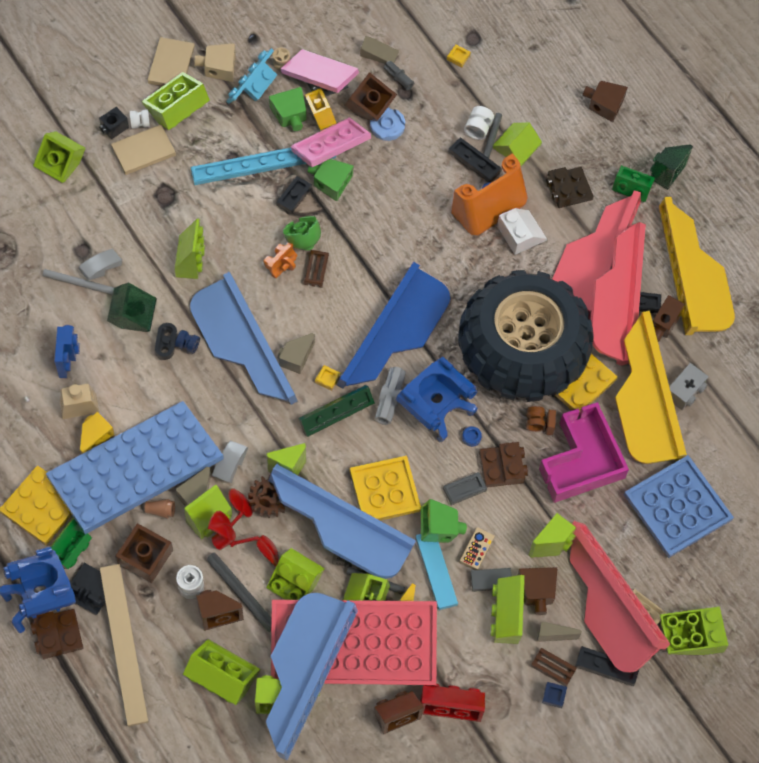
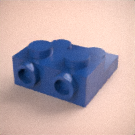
M71 325L57 327L54 361L59 378H67V371H71V361H76V354H80L78 334L74 333V327Z

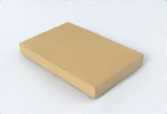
M160 37L149 73L148 84L162 86L182 72L187 74L195 43Z
M162 125L111 144L125 175L176 156V152Z

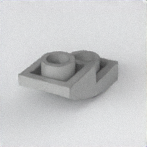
M109 249L82 263L79 266V270L89 281L104 276L105 270L121 266L122 259L113 249Z
M230 440L222 453L224 459L216 464L212 476L232 483L238 465L242 466L248 447Z

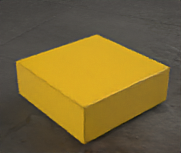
M455 44L448 54L447 60L462 68L470 57L471 52Z
M323 365L315 379V383L332 391L341 373Z

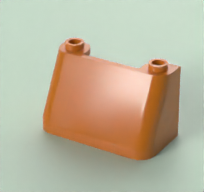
M513 153L502 161V169L506 174L478 191L474 186L464 184L454 190L451 213L471 235L482 234L498 223L499 215L514 208L520 209L526 204L528 197L521 165Z

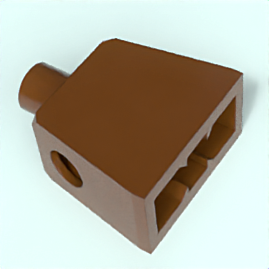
M599 81L596 89L586 86L582 96L591 99L589 105L591 111L610 122H614L625 99L628 87Z
M669 295L653 320L658 342L662 336L665 338L669 336L680 319L685 305Z
M557 567L520 568L517 575H524V604L534 605L535 615L547 614L546 605L553 604L555 600Z

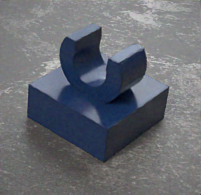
M547 682L542 703L562 708L567 687Z

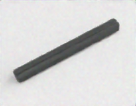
M216 553L207 557L209 564L268 632H271L272 618Z

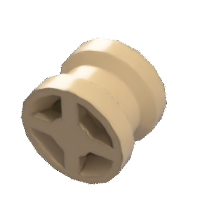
M281 47L274 50L272 54L273 66L281 70L290 61V52L286 48Z

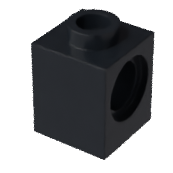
M117 106L99 118L101 132L104 135H108L111 139L129 128L127 117Z

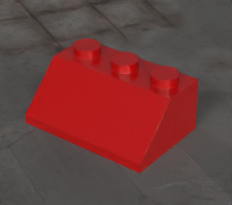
M437 683L436 685H423L421 703L424 707L423 715L481 722L485 712V692H481V690L476 688L462 690L454 685H450L448 688L440 687Z

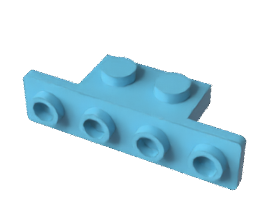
M272 48L268 51L263 50L257 57L259 59L258 62H254L248 68L249 73L247 76L243 75L238 81L239 86L237 88L234 87L228 94L229 98L226 101L228 104L235 101L243 90L254 101H257L277 76L265 63L274 52Z

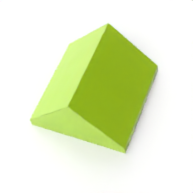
M530 122L513 123L494 143L493 149L505 157L513 153L522 166L538 149L542 141Z
M305 443L267 453V469L270 473L275 465L278 464L298 475L306 463Z

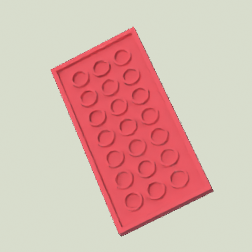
M272 600L271 654L299 600ZM348 600L355 603L358 612L324 684L436 685L437 601ZM271 659V676L274 679H279Z

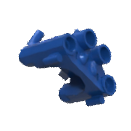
M444 357L428 366L407 384L396 397V401L427 429L433 431L438 429L439 435L437 440L439 442H443L448 435L444 422L448 412L460 408L467 411L469 416H473L478 409L475 404L459 399L461 395L465 399H472L477 394L476 386L458 372ZM440 394L443 398L442 401L434 403L432 399Z
M51 546L36 550V555L6 563V567H3L6 579L10 578L11 581L20 579L21 583L0 587V595L6 602L12 599L11 594H18L23 598L22 604H19L18 613L12 619V624L18 633L25 631V627L21 623L25 617H32L34 619L37 618L36 615L53 610L58 612L61 608L76 603L70 581L55 550H52ZM39 586L46 588L40 592H34L35 588Z

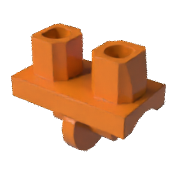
M288 242L286 245L279 244L275 248L276 256L274 258L267 256L263 260L265 267L270 270L272 277L277 278L283 271L285 272L287 269L292 271L296 268L294 261L297 259V254L293 249V244Z

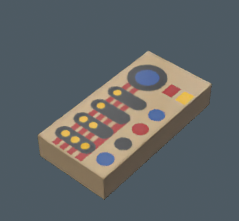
M477 527L459 563L473 570H478L495 536Z

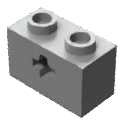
M690 363L670 385L673 403L681 410L687 405L690 407L696 400L695 395L698 392L701 394L708 386L706 381L709 376Z

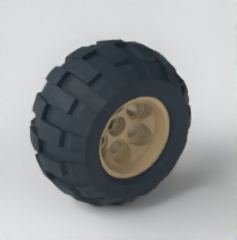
M525 270L511 271L509 276L506 277L500 275L488 280L482 290L478 289L473 294L461 315L458 343L463 354L462 359L470 373L474 372L478 376V382L489 391L494 389L500 392L502 398L514 401L515 397L525 398L527 402L542 400L545 395H552L553 397L566 390L569 384L578 380L589 361L594 333L592 322L588 319L587 307L582 298L573 295V288L564 281L557 282L550 279V274L538 271L536 275L527 274ZM535 324H541L543 327H538ZM540 341H546L547 344H543Z

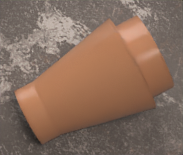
M170 499L146 501L145 513L168 519L175 514V502L170 501Z

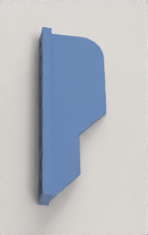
M231 273L224 274L222 280L198 291L191 300L190 309L214 357L244 365L259 394L290 402L291 405L298 402Z
M276 464L268 481L273 483L280 502L313 521L325 549L374 576L387 579L398 574L416 540L282 466Z
M310 593L303 596L295 605L271 654L282 689L268 715L266 724L276 752L284 760H288L356 617L358 610L353 602L348 600L343 602L321 593Z

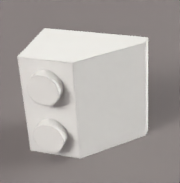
M514 208L499 215L497 227L515 255L547 241L546 236L529 210Z

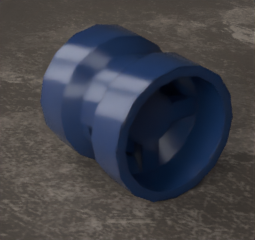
M181 330L177 336L175 347L179 349L184 348L187 352L194 354L201 338L197 335H189V332Z

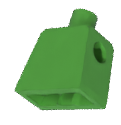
M299 87L269 96V107L281 126L287 127L291 125L293 131L301 130L303 128L302 122L306 120V107L302 88Z
M328 159L322 162L321 166H309L307 172L314 175V186L333 200L338 201L353 177L354 166Z
M429 499L421 506V541L449 543L458 534L464 535L466 533L467 524L458 521L457 509L433 499Z

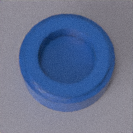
M470 426L463 431L462 440L467 446L474 447L481 442L482 433L477 427Z

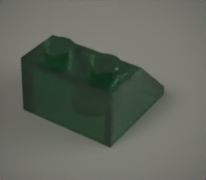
M689 144L665 147L661 153L658 152L653 159L654 164L650 168L651 176L655 177L654 182L668 190L687 166L693 146Z
M129 282L117 286L113 290L107 321L121 329L150 332L157 298Z

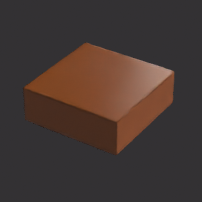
M549 410L547 413L546 435L553 436L556 410Z

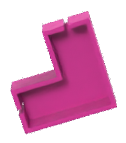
M598 402L582 407L581 411L575 409L562 414L559 424L571 450L543 459L539 466L545 484H548L547 489L553 502L556 503L625 479L629 468Z

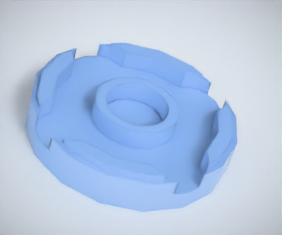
M387 108L377 122L370 120V129L381 140H395L405 130V119L398 110Z

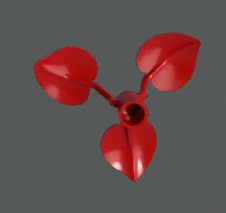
M232 488L229 491V499L234 508L239 511V514L231 523L222 511H216L212 515L208 529L217 532L212 537L213 545L218 550H222L228 545L233 547L237 544L257 541L256 544L260 552L276 567L279 562L278 550L267 536H255L234 541L236 533L232 526L243 514L250 518L253 514V509L249 505V500L246 496Z

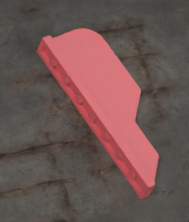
M633 191L632 196L606 206L596 232L567 244L555 271L553 280L557 282L564 281L573 288V295L575 297L582 298L589 313V320L591 319L594 281L612 269L615 237L632 225L641 203V192Z
M641 222L627 227L625 231L615 237L612 269L596 279L593 285L590 319L594 333L593 346L601 354L615 359L616 364L621 366L629 364L624 339L639 316L646 224Z
M574 521L572 525L576 527L574 532L576 537L572 541L570 562L588 587L584 622L618 670L627 673L635 672L660 649L665 650L670 643L588 527L583 523Z

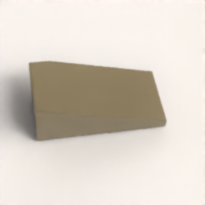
M365 36L360 50L361 57L385 64L388 61L395 63L399 50L368 36Z
M542 622L537 641L577 640L580 638L582 631L580 629Z

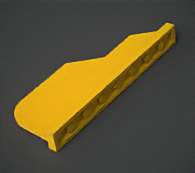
M664 197L659 205L677 298L678 301L685 304L681 315L685 335H693L694 332L725 331L731 327L735 320L725 268L700 249L694 220L673 204L672 197Z
M650 311L642 312L624 339L632 373L616 395L615 401L627 449L634 460L643 464L669 460L679 461L687 454Z

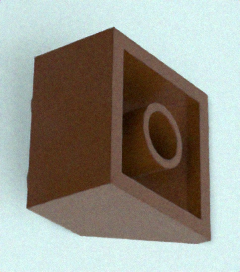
M369 72L344 106L359 117L377 122L397 94Z
M205 590L200 595H196L204 631L244 620L242 604L217 590Z
M403 691L395 695L396 698L389 701L388 699H383L376 703L377 706L374 707V714L383 735L422 718L424 707L413 691L408 693Z

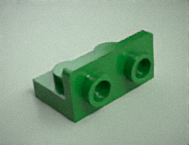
M621 165L612 190L626 196H632L633 191L641 192V201L646 202L655 177Z

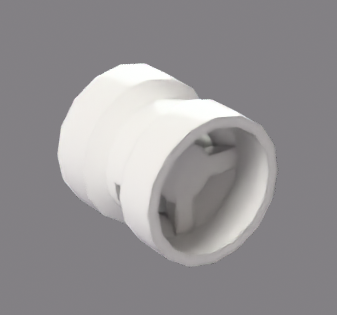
M148 109L141 112L130 111L132 129H137L139 126L144 128L150 127Z

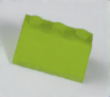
M182 72L144 99L142 104L148 109L159 125L170 130L197 109L203 107L210 99L203 83Z
M524 575L498 578L496 585L493 584L492 597H496L495 604H492L491 616L495 617V624H491L490 635L494 637V643L518 644L522 637Z
M208 639L191 654L183 675L192 682L202 685L208 691L221 696L227 702L237 705L260 672V668Z

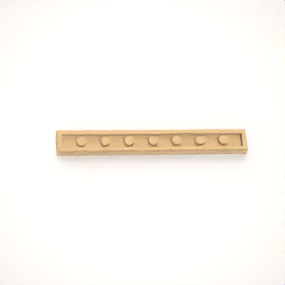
M120 564L101 567L100 573L127 726L148 723Z

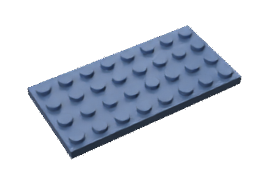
M184 401L56 467L47 472L46 476L84 534H87L196 475L207 466L210 467L220 462L224 457Z

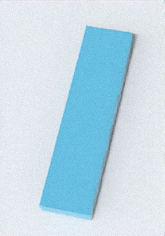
M421 534L416 535L415 538L435 601H437L438 611L458 606L439 542L421 541Z

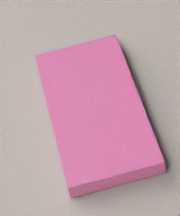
M303 49L281 68L282 74L336 93L340 92L359 74L358 68Z
M349 117L293 144L291 151L309 166L314 167L371 139V133Z

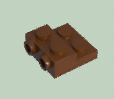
M519 442L499 444V447L479 450L484 483L487 488L524 483L525 476H528L527 465H523L522 458H525L524 447L519 446Z
M75 609L55 614L52 611L36 615L37 618H34V622L30 623L33 635L37 634L38 641L34 642L37 654L41 653L43 660L84 649Z

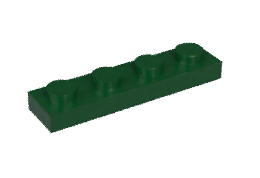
M364 385L298 419L305 436L309 437L375 404L369 387Z

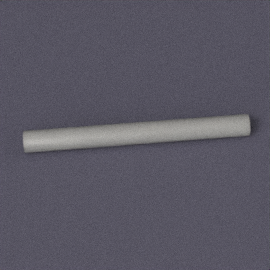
M47 269L43 271L44 277L111 295L116 293V288Z

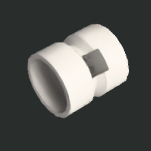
M475 106L464 127L465 133L475 140L485 139L494 119L493 112L486 107Z
M187 565L178 571L176 580L179 593L186 599H195L196 595H200L204 590L201 570L196 566Z

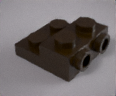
M582 166L569 170L566 167L548 171V175L545 178L547 187L551 188L552 200L557 203L558 208L593 200L594 196Z

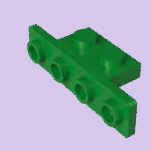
M74 517L70 520L51 545L52 550H55L64 569L68 570L76 564L77 557L88 548L92 537L88 533L84 534Z

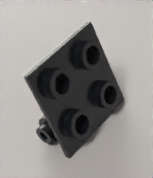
M84 562L72 582H70L75 595V604L98 615L106 602L101 573Z

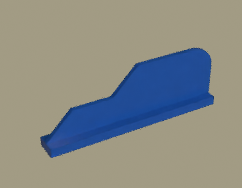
M413 262L344 371L337 386L344 389L345 386L375 381L393 353L423 348L449 305L450 293L448 288L439 280L420 270V265Z

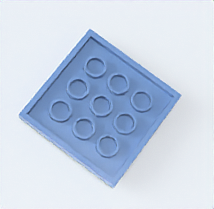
M689 455L624 492L625 498L668 558L729 523L734 518Z

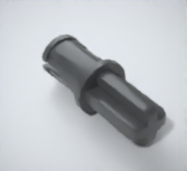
M392 61L386 62L384 69L394 77V81H398L406 90H410L415 84L414 81Z

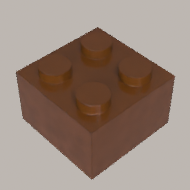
M137 523L116 554L117 564L152 583L173 552L172 542Z

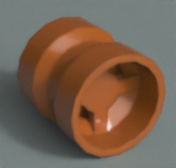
M540 406L527 408V430L537 432L545 429V408Z

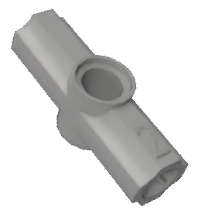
M390 367L386 383L383 385L380 393V403L375 416V421L379 424H391L396 406L398 407L399 402L396 401V397L402 391L401 388L406 375V371L402 370V368Z

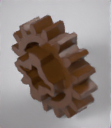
M262 476L261 482L255 480V487L250 486L251 493H248L249 505L254 506V513L260 511L261 517L264 513L267 514L268 518L271 517V514L278 517V512L285 513V507L288 506L281 502L277 505L279 497L273 483L268 481L269 477L265 480Z

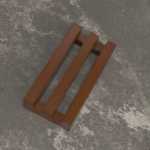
M310 251L304 285L311 284L314 287L315 285H318L320 288L323 287L329 258L328 252ZM314 255H317L313 279H309ZM321 256H324L320 280H317Z
M540 648L531 664V667L566 687L577 669L575 666L543 648ZM541 656H544V657L548 658L549 660L555 662L556 664L562 666L563 668L569 670L570 673H569L568 671L562 669L561 667L555 665L554 663L548 661L547 659L541 657ZM538 661L549 666L551 669L563 674L567 678L564 679L561 676L555 674L554 672L548 670L547 668L541 666L540 664H538Z

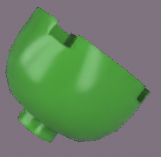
M315 216L299 218L300 222L294 224L292 221L283 229L287 242L293 244L295 249L311 250L321 237L320 224Z

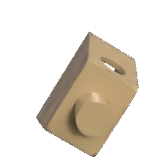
M235 44L207 46L205 56L195 55V66H204L206 77L233 82L236 55Z
M73 384L70 387L61 389L60 406L63 419L99 413L96 393L89 384Z

